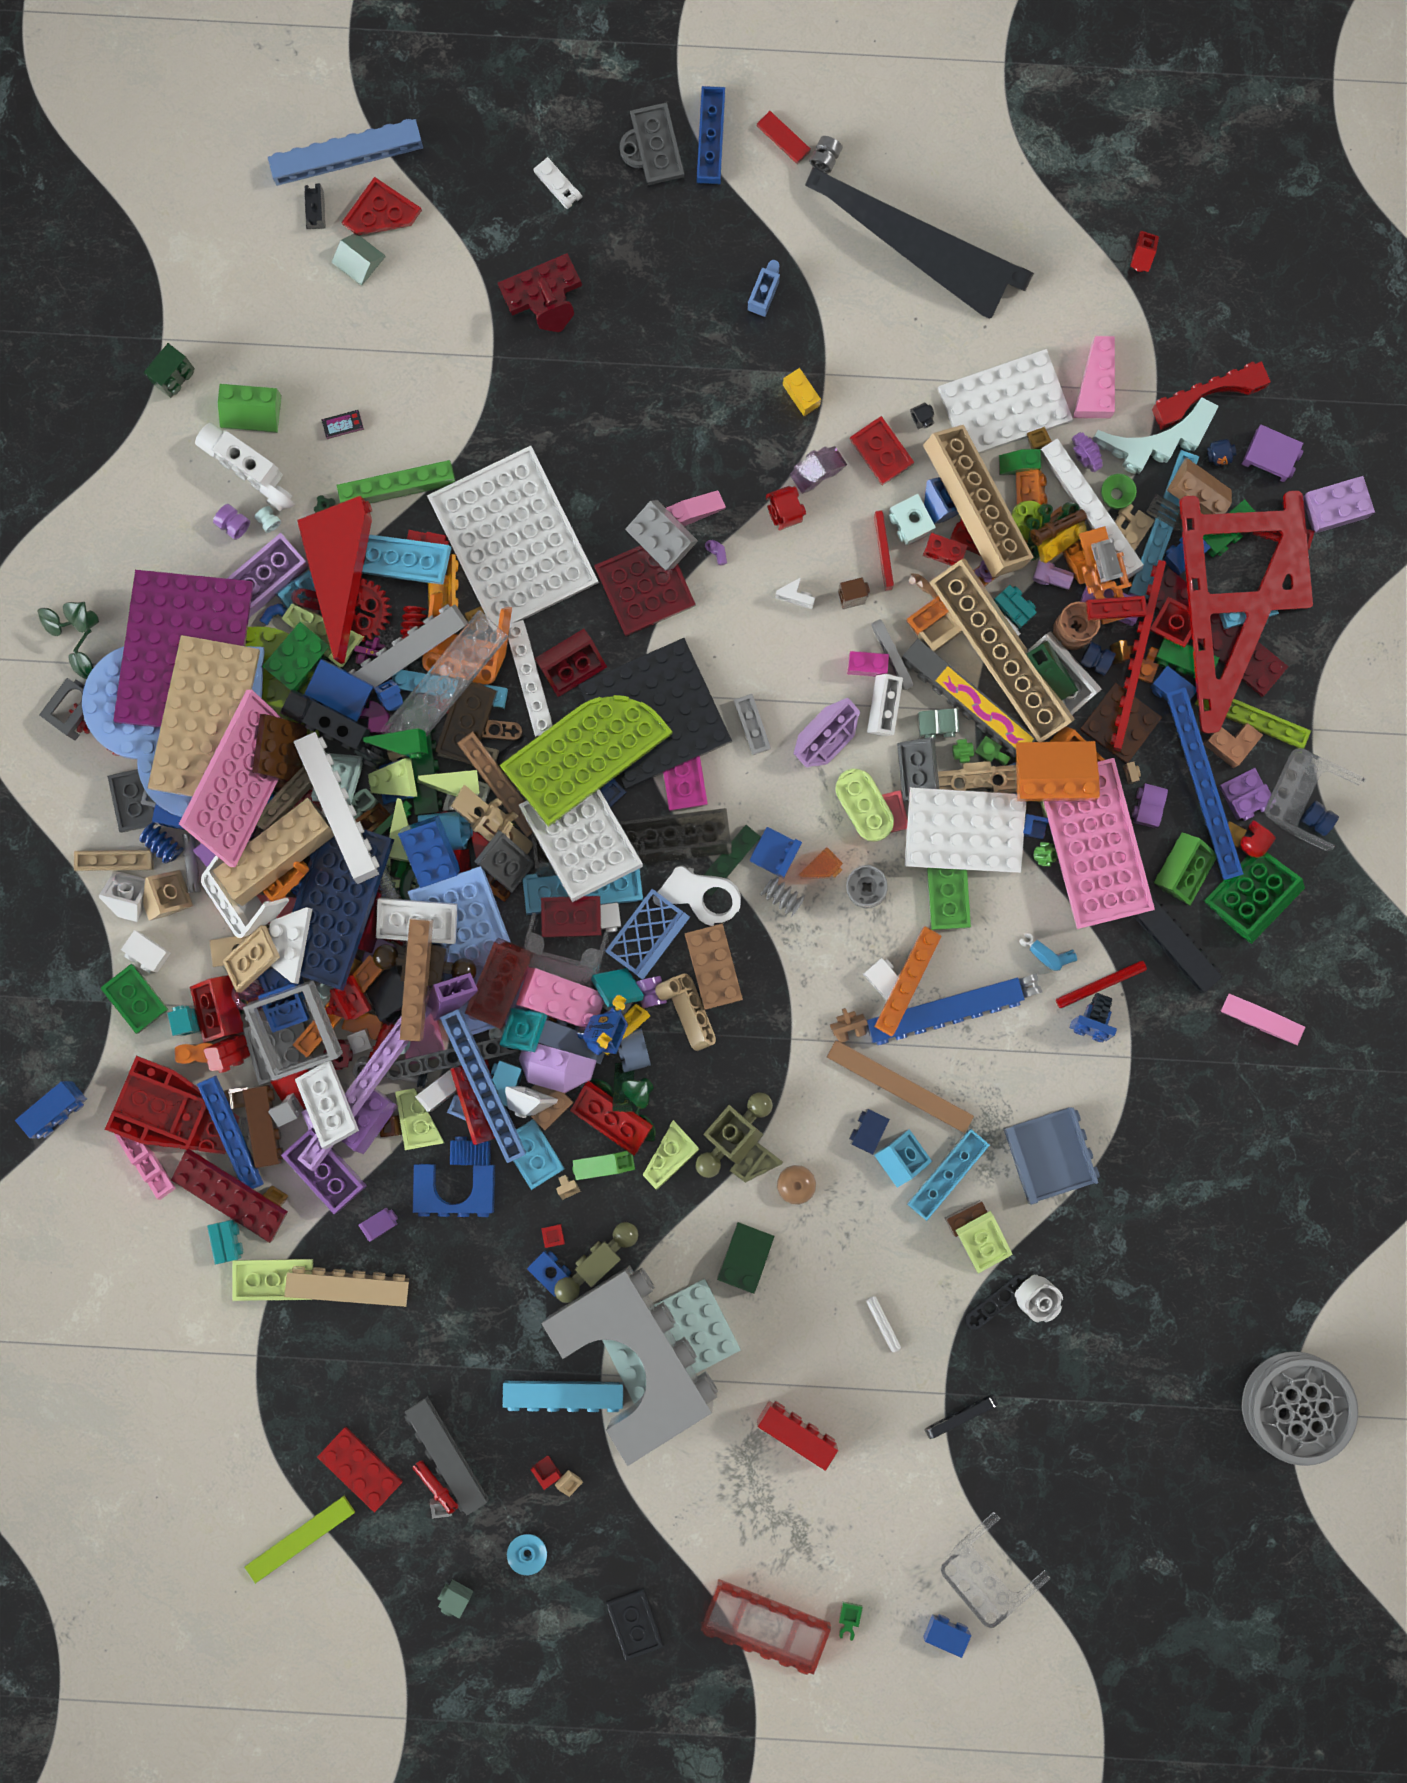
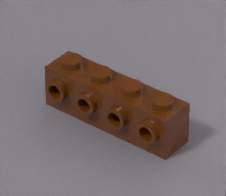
M270 1085L244 1089L243 1096L255 1168L281 1164L282 1159H284L281 1156L284 1150L279 1145L281 1132L268 1112L273 1108L272 1101L275 1100L274 1090L270 1089Z

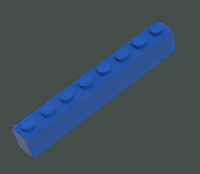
M1017 977L908 1008L893 1036H889L874 1027L879 1017L867 1020V1028L871 1042H877L878 1046L889 1043L888 1039L892 1037L900 1040L907 1038V1033L915 1032V1035L927 1032L926 1028L933 1026L934 1030L945 1027V1022L960 1023L964 1021L963 1017L970 1015L972 1019L983 1016L982 1012L990 1010L992 1014L1002 1011V1006L1009 1005V1008L1020 1006V1001L1025 999L1019 978Z

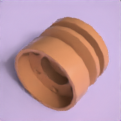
M1074 602L1065 607L1057 617L1053 625V634L1066 649L1078 650L1084 648L1097 634L1100 628V620L1088 621L1086 602Z

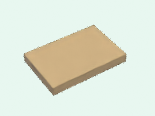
M260 925L223 960V963L236 992L242 993L280 956L266 926Z

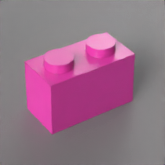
M850 651L847 675L876 677V675L887 674L889 654Z

